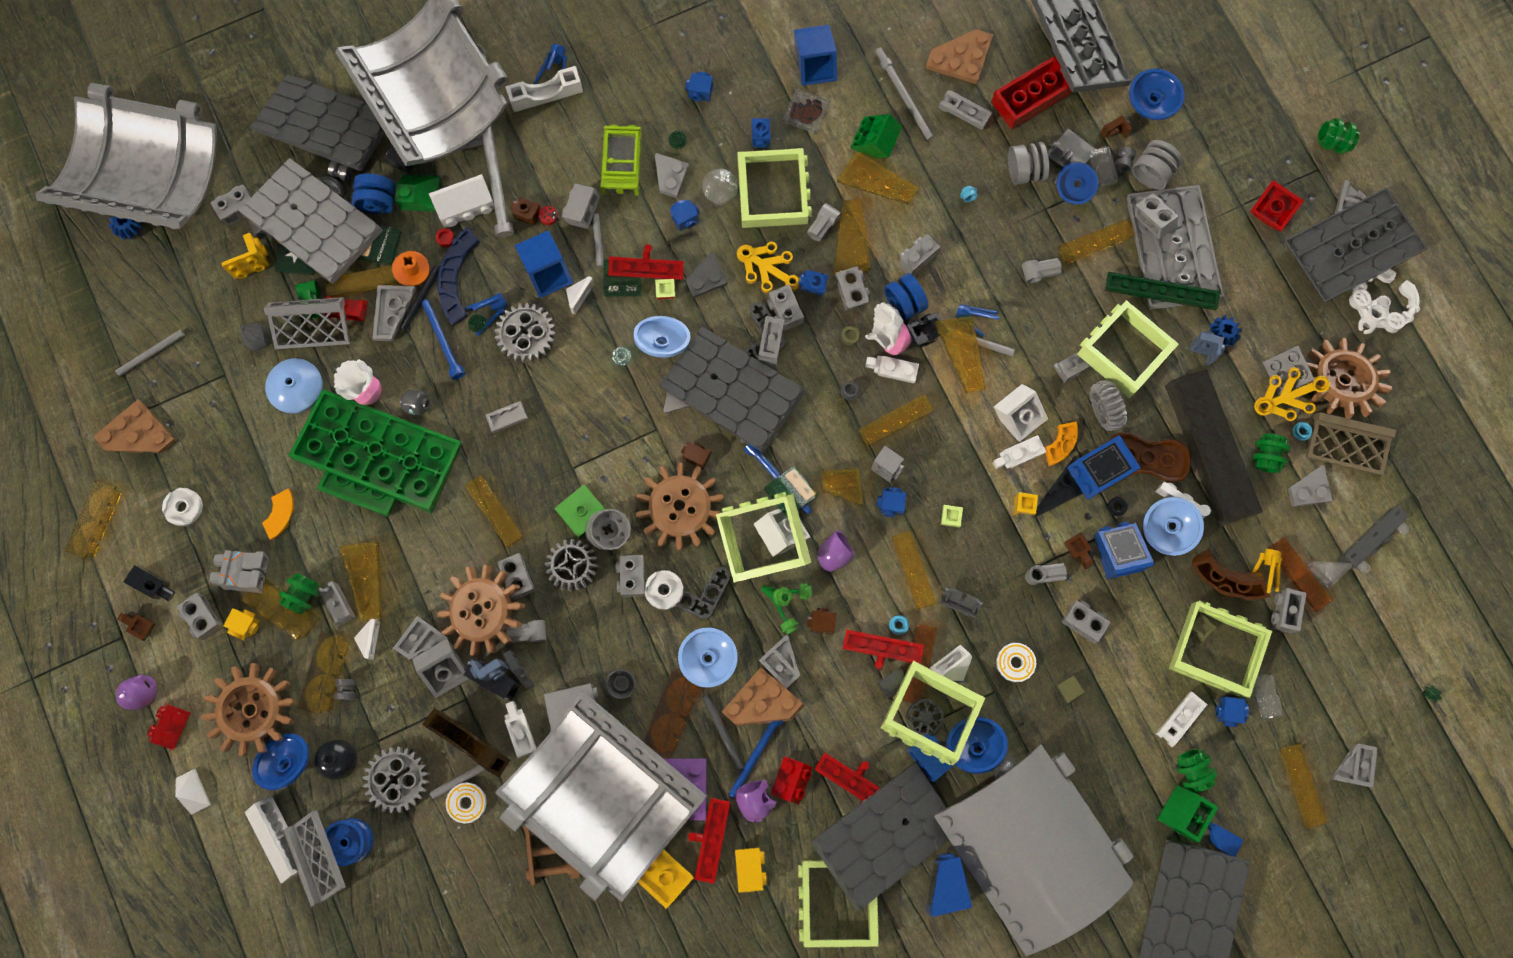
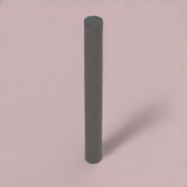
M711 696L704 697L705 704L736 770L744 768Z

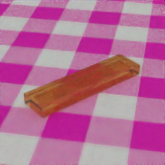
M1285 537L1267 548L1282 552L1281 568L1296 588L1306 593V601L1315 612L1333 601Z
M917 624L914 643L924 645L921 665L930 669L937 628ZM912 677L903 697V702L913 703L916 700L923 699L926 683Z

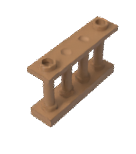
M524 825L529 868L526 869L527 881L531 882V885L538 884V877L568 873V875L571 874L572 879L582 877L569 863L536 869L535 857L556 854V852L549 846L534 848L533 836L536 835Z

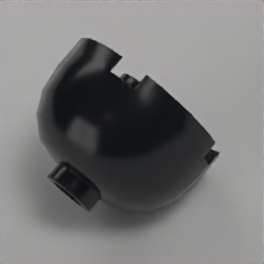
M331 740L318 748L314 764L321 776L329 780H340L349 776L355 768L357 755L355 749L346 741Z

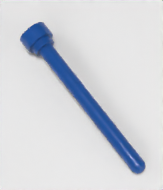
M426 299L423 300L422 305L450 365L449 375L452 380H458L466 374L463 366L457 364L430 302Z
M748 444L744 451L748 455L755 457L788 495H794L795 503L805 514H809L811 508L766 457L759 450Z
M772 721L768 725L729 792L730 798L736 797L735 791L743 786L775 729L783 725L785 721Z

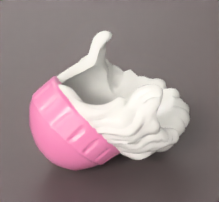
M885 302L877 304L874 308L875 317L873 319L875 322L873 323V330L865 337L868 340H876L886 352L898 355L909 347L911 334L907 326L903 324V319L895 307Z
M360 359L357 361L349 360L343 362L336 369L334 387L337 394L346 400L354 399L359 404L371 405L380 398L382 392L381 383L373 376L372 369Z

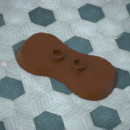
M1128 432L1117 433L1110 438L1112 440L1120 435L1141 467L1131 475L1145 473L1156 476L1163 481L1175 483L1185 479L1189 473L1191 465L1190 452L1187 446L1178 440L1147 441Z

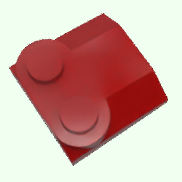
M1272 180L1250 212L1257 219L1281 232L1304 200Z

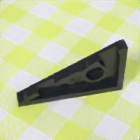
M1077 456L1071 459L1037 506L1036 514L1032 515L1033 518L1083 494L1067 468L1078 460Z

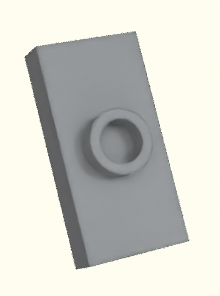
M521 401L485 415L492 433L528 420Z

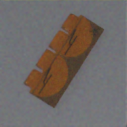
M672 670L644 740L647 746L663 753L666 750L674 752L679 739L672 737L673 733L681 735L686 720L679 718L680 714L688 717L693 701L688 700L687 697L695 698L700 687L691 683L682 673Z

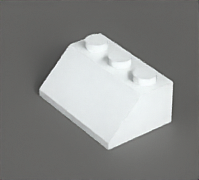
M482 174L429 193L444 228L455 226L458 222L464 220H472L477 215L488 214L495 209L493 199Z

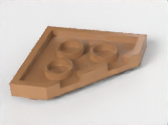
M975 29L932 49L925 69L977 84L993 34Z
M139 399L94 436L95 440L107 452L163 453L176 442L174 437Z
M760 668L724 708L722 713L736 726H745V724L752 723L764 724L781 720L792 721L805 705L765 670Z

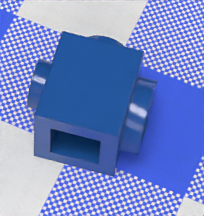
M701 71L691 73L690 80L687 79L685 87L689 98L695 101L703 100L710 102L713 77Z
M770 118L752 119V147L760 149L770 147Z
M689 199L677 201L672 205L670 215L679 231L692 228L699 222V209L696 204L692 205Z
M806 270L799 277L798 285H801L800 290L823 295L829 275Z
M884 488L881 496L877 498V507H880V513H884L886 517L903 515L906 493H902V489Z
M1219 698V705L1216 707L1218 722L1225 723L1224 726L1237 727V724L1246 723L1249 716L1248 704H1245V699Z

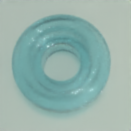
M625 347L616 348L612 354L613 361L620 366L628 364L631 360L630 351ZM624 354L625 358L619 359V355Z

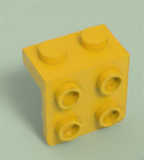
M251 233L243 235L249 252L221 263L222 267L235 279L245 278L250 273L263 271L265 267L270 266L267 258L269 252L266 246L262 245L260 240Z

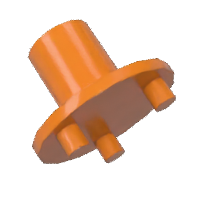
M407 251L395 258L392 264V272L394 278L404 286H417L427 279L430 266L428 260L422 254L416 251Z

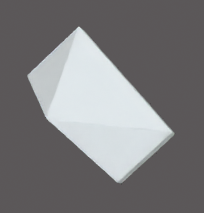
M590 276L566 289L569 306L573 314L577 313L594 286L593 278Z
M371 619L354 637L364 658L374 660L380 621L376 619Z
M959 645L931 666L930 670L952 681H964L972 656L964 647Z
M196 769L176 778L175 797L191 815L211 805Z

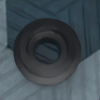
M1115 497L1108 503V510L1113 516H1122L1127 511L1128 506L1123 498ZM1118 504L1120 506V510H1116L1114 508V505Z

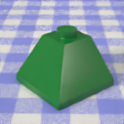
M403 175L397 183L395 202L399 209L436 212L429 193L439 190L440 176Z

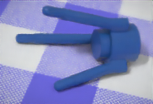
M559 44L551 46V50L548 52L547 58L533 82L534 84H537L545 68L547 71L550 70L552 63L558 64L561 61L562 70L566 69L567 56L564 55L565 48Z
M501 293L465 307L466 311L470 309L475 311L490 305L493 311L497 310L476 332V336H479L500 314L505 312L504 307L507 306V303Z
M962 304L959 305L955 317L960 319L959 324L965 325L981 337H984V333L966 322V320L970 321L973 314L990 319H1000L999 316L992 315L997 314V311Z

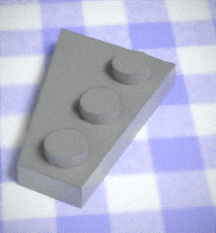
M377 285L373 328L374 341H394L416 291L415 286Z

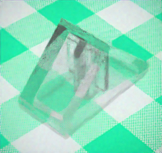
M1312 561L1305 564V568L1325 588L1333 586L1352 567V563Z

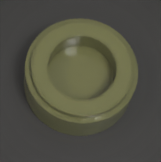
M853 326L845 327L841 333L842 342L848 346L857 344L860 338L859 330Z

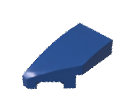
M1210 822L1208 826L1210 833L1209 843L1214 844L1215 848L1223 853L1236 857L1243 839Z

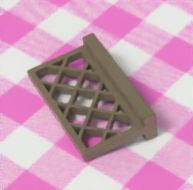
M1322 412L1313 415L1312 421L1314 424L1306 458L1384 475L1391 440L1395 438L1396 430ZM1319 426L1325 427L1329 435L1321 439L1317 433ZM1339 431H1344L1348 437L1342 443L1335 436ZM1359 435L1363 436L1367 442L1360 448L1354 440ZM1332 437L1337 446L1328 450L1323 441ZM1377 440L1385 441L1383 450L1378 452L1373 443ZM1350 441L1355 451L1347 455L1342 445ZM1320 443L1325 453L1320 456L1313 455L1314 446ZM1370 446L1374 455L1366 459L1361 450ZM1339 448L1344 456L1340 460H1335L1331 455V452ZM1355 453H1358L1363 460L1358 465L1353 464L1349 458ZM1377 457L1380 462L1379 470L1372 469L1368 461Z

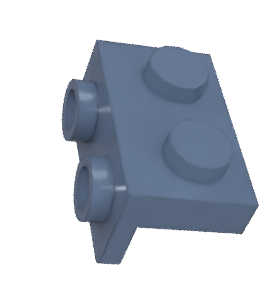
M1209 331L1201 332L1190 343L1189 351L1207 355L1205 365L1210 366L1224 353V337L1216 336L1213 332Z
M499 659L493 660L484 667L475 660L470 661L472 666L470 671L473 676L486 682L493 678L494 680L501 678L505 675L504 671L508 669L506 664Z

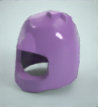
M836 530L821 545L817 552L820 566L829 572L843 568L856 555L847 542L846 536L839 530Z
M142 674L122 681L116 690L117 703L127 710H140L150 705L155 700L157 694L156 682L151 676ZM144 680L148 682L150 688L145 685Z
M766 779L747 783L735 791L738 807L748 821H762L763 818L770 814V811L777 803L767 795L766 789L768 785Z

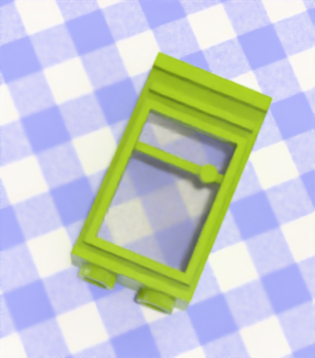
M616 124L604 126L601 176L602 195H606V189H616L617 194H624V189H634L635 195L639 196L641 127L636 125L618 126Z

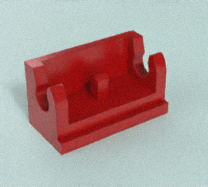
M345 299L344 310L346 320L365 322L368 302L362 299L360 301ZM332 312L328 316L329 318L341 319L339 312Z

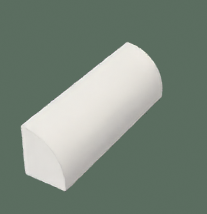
M272 796L254 803L245 814L282 884L299 874L283 832L288 826Z

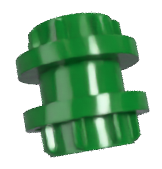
M1334 118L1322 124L1317 140L1321 144L1322 149L1330 151L1334 148L1335 153L1342 155L1347 151L1351 152L1356 147L1360 133L1354 123H1344L1342 119Z
M1263 434L1260 440H1256L1255 447L1260 449L1257 454H1253L1252 461L1255 462V468L1263 472L1280 473L1288 463V460L1283 458V454L1290 452L1291 446L1288 445V440L1276 434Z
M295 573L292 579L288 577L286 580L287 583L291 584L287 592L280 591L278 594L281 596L279 603L281 606L301 615L305 613L306 609L311 610L312 605L308 601L312 595L318 597L319 592L317 589L319 584L299 573Z
M1193 749L1178 756V764L1175 767L1178 773L1185 774L1181 782L1189 791L1194 793L1203 792L1215 785L1217 772L1214 768H1208L1211 758L1208 754H1204L1203 750Z

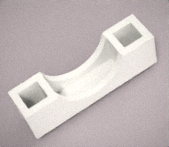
M576 66L559 70L554 78L545 83L533 85L522 81L505 86L514 112L583 92Z

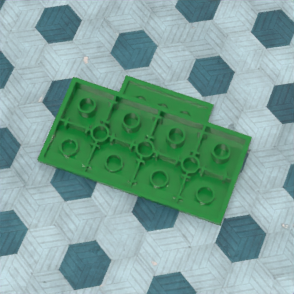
M322 389L288 456L295 462L324 472L317 487L318 491L389 518L396 501L432 514L462 442L369 406L359 404L353 400H346L340 395Z

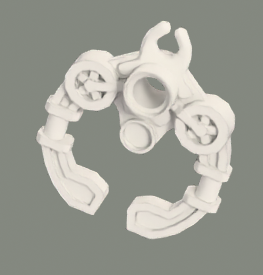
M1390 269L1367 282L1378 278L1385 283H1391L1395 279L1396 272ZM1408 280L1398 288L1400 293L1408 298V305L1406 307L1409 310L1407 312L1403 311L1401 314L1397 312L1389 313L1391 301L1387 296L1383 295L1371 301V295L1366 291L1368 288L1367 282L1355 287L1349 298L1350 305L1358 310L1361 317L1358 323L1359 331L1364 329L1363 325L1369 328L1364 330V334L1372 333L1376 328H1385L1390 333H1396L1407 323L1412 322L1415 313L1417 314L1420 311L1418 291L1415 285Z

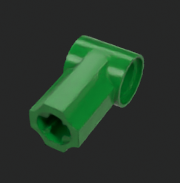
M316 280L296 284V291L300 300L318 299L320 296ZM312 314L310 319H316L320 315Z

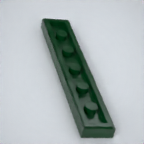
M1115 272L1107 273L1105 291L1215 311L1218 309L1220 291Z

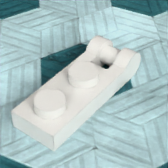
M1164 481L1155 491L1164 498L1178 497L1191 502L1200 511L1202 518L1208 516L1211 512L1209 506L1199 505L1193 501V497L1186 493H1181L1172 483Z
M1192 691L1189 692L1166 722L1158 729L1156 735L1160 738L1163 737L1167 740L1168 745L1174 747L1207 704ZM1171 727L1176 731L1174 735L1168 732Z

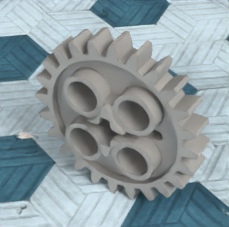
M518 303V309L511 306V312L505 310L506 316H499L502 322H496V325L499 327V329L494 330L498 334L495 337V340L499 342L497 346L502 348L501 352L503 354L507 353L509 359L514 356L515 362L519 358H521L523 363H525L526 358L531 363L533 362V357L540 360L539 354L546 356L544 350H551L549 343H555L554 339L551 338L556 337V333L553 331L556 329L555 325L552 324L554 322L553 319L548 318V312L543 313L542 307L537 310L536 304H533L531 308L528 303L523 308ZM524 318H531L528 323H522ZM510 330H517L514 335H508ZM537 331H543L541 336H534ZM529 343L527 348H520L521 344Z
M394 747L389 748V753L386 750H381L382 757L375 754L376 762L369 761L372 767L365 768V771L369 773L368 776L363 777V779L368 780V783L362 786L369 788L365 795H372L369 802L377 801L375 808L383 805V812H386L389 808L390 813H394L397 808L398 813H402L403 806L406 810H410V803L414 806L418 805L416 798L423 799L424 797L420 793L421 791H427L423 787L424 784L429 783L428 780L424 779L429 773L423 772L427 765H420L423 758L415 759L417 752L410 754L409 748H406L404 752L402 747H398L396 752ZM397 760H400L402 763L399 771L394 769V763ZM410 767V771L403 774L406 771V769ZM383 773L386 776V781L381 785L378 777ZM410 775L414 778L412 786H408L406 783V779ZM394 776H401L397 780L398 783L391 784L395 780ZM390 785V786L385 790V792L383 793V792H382V789L385 788L386 786ZM393 789L398 791V797L395 800L390 796Z

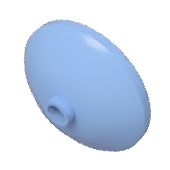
M653 316L637 324L634 329V342L640 350L648 355L659 358L673 357L682 353L689 346L690 332L677 319L667 316Z
M299 358L287 359L278 363L268 374L265 383L268 400L274 407L285 413H300L308 410L316 403L323 389V381L318 369L312 363ZM289 380H292V383L290 385H287V382Z
M1169 497L1157 501L1148 509L1143 521V531L1148 543L1158 552L1172 556L1182 555L1191 551L1200 542L1204 531V522L1200 511L1194 504L1182 498ZM1171 522L1176 524L1173 530L1169 529V523Z
M701 628L690 633L682 642L678 653L679 667L686 679L697 686L706 688L716 687L726 682L734 673L738 660L736 646L732 639L723 631L715 628ZM707 655L712 657L711 662L705 661Z

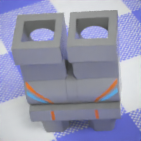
M225 550L224 554H216L214 556L213 563L216 567H221V571L210 574L209 581L212 584L218 585L224 590L262 593L265 582L263 574H266L269 557L265 552L244 553Z

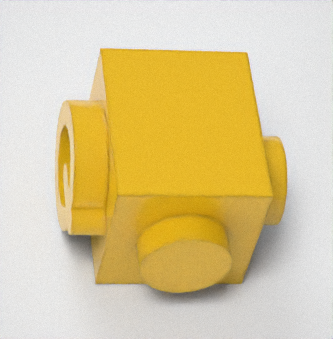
M233 608L223 626L228 628V634L245 640L246 637L251 638L257 632L260 620L254 618L256 614L246 609L242 612Z

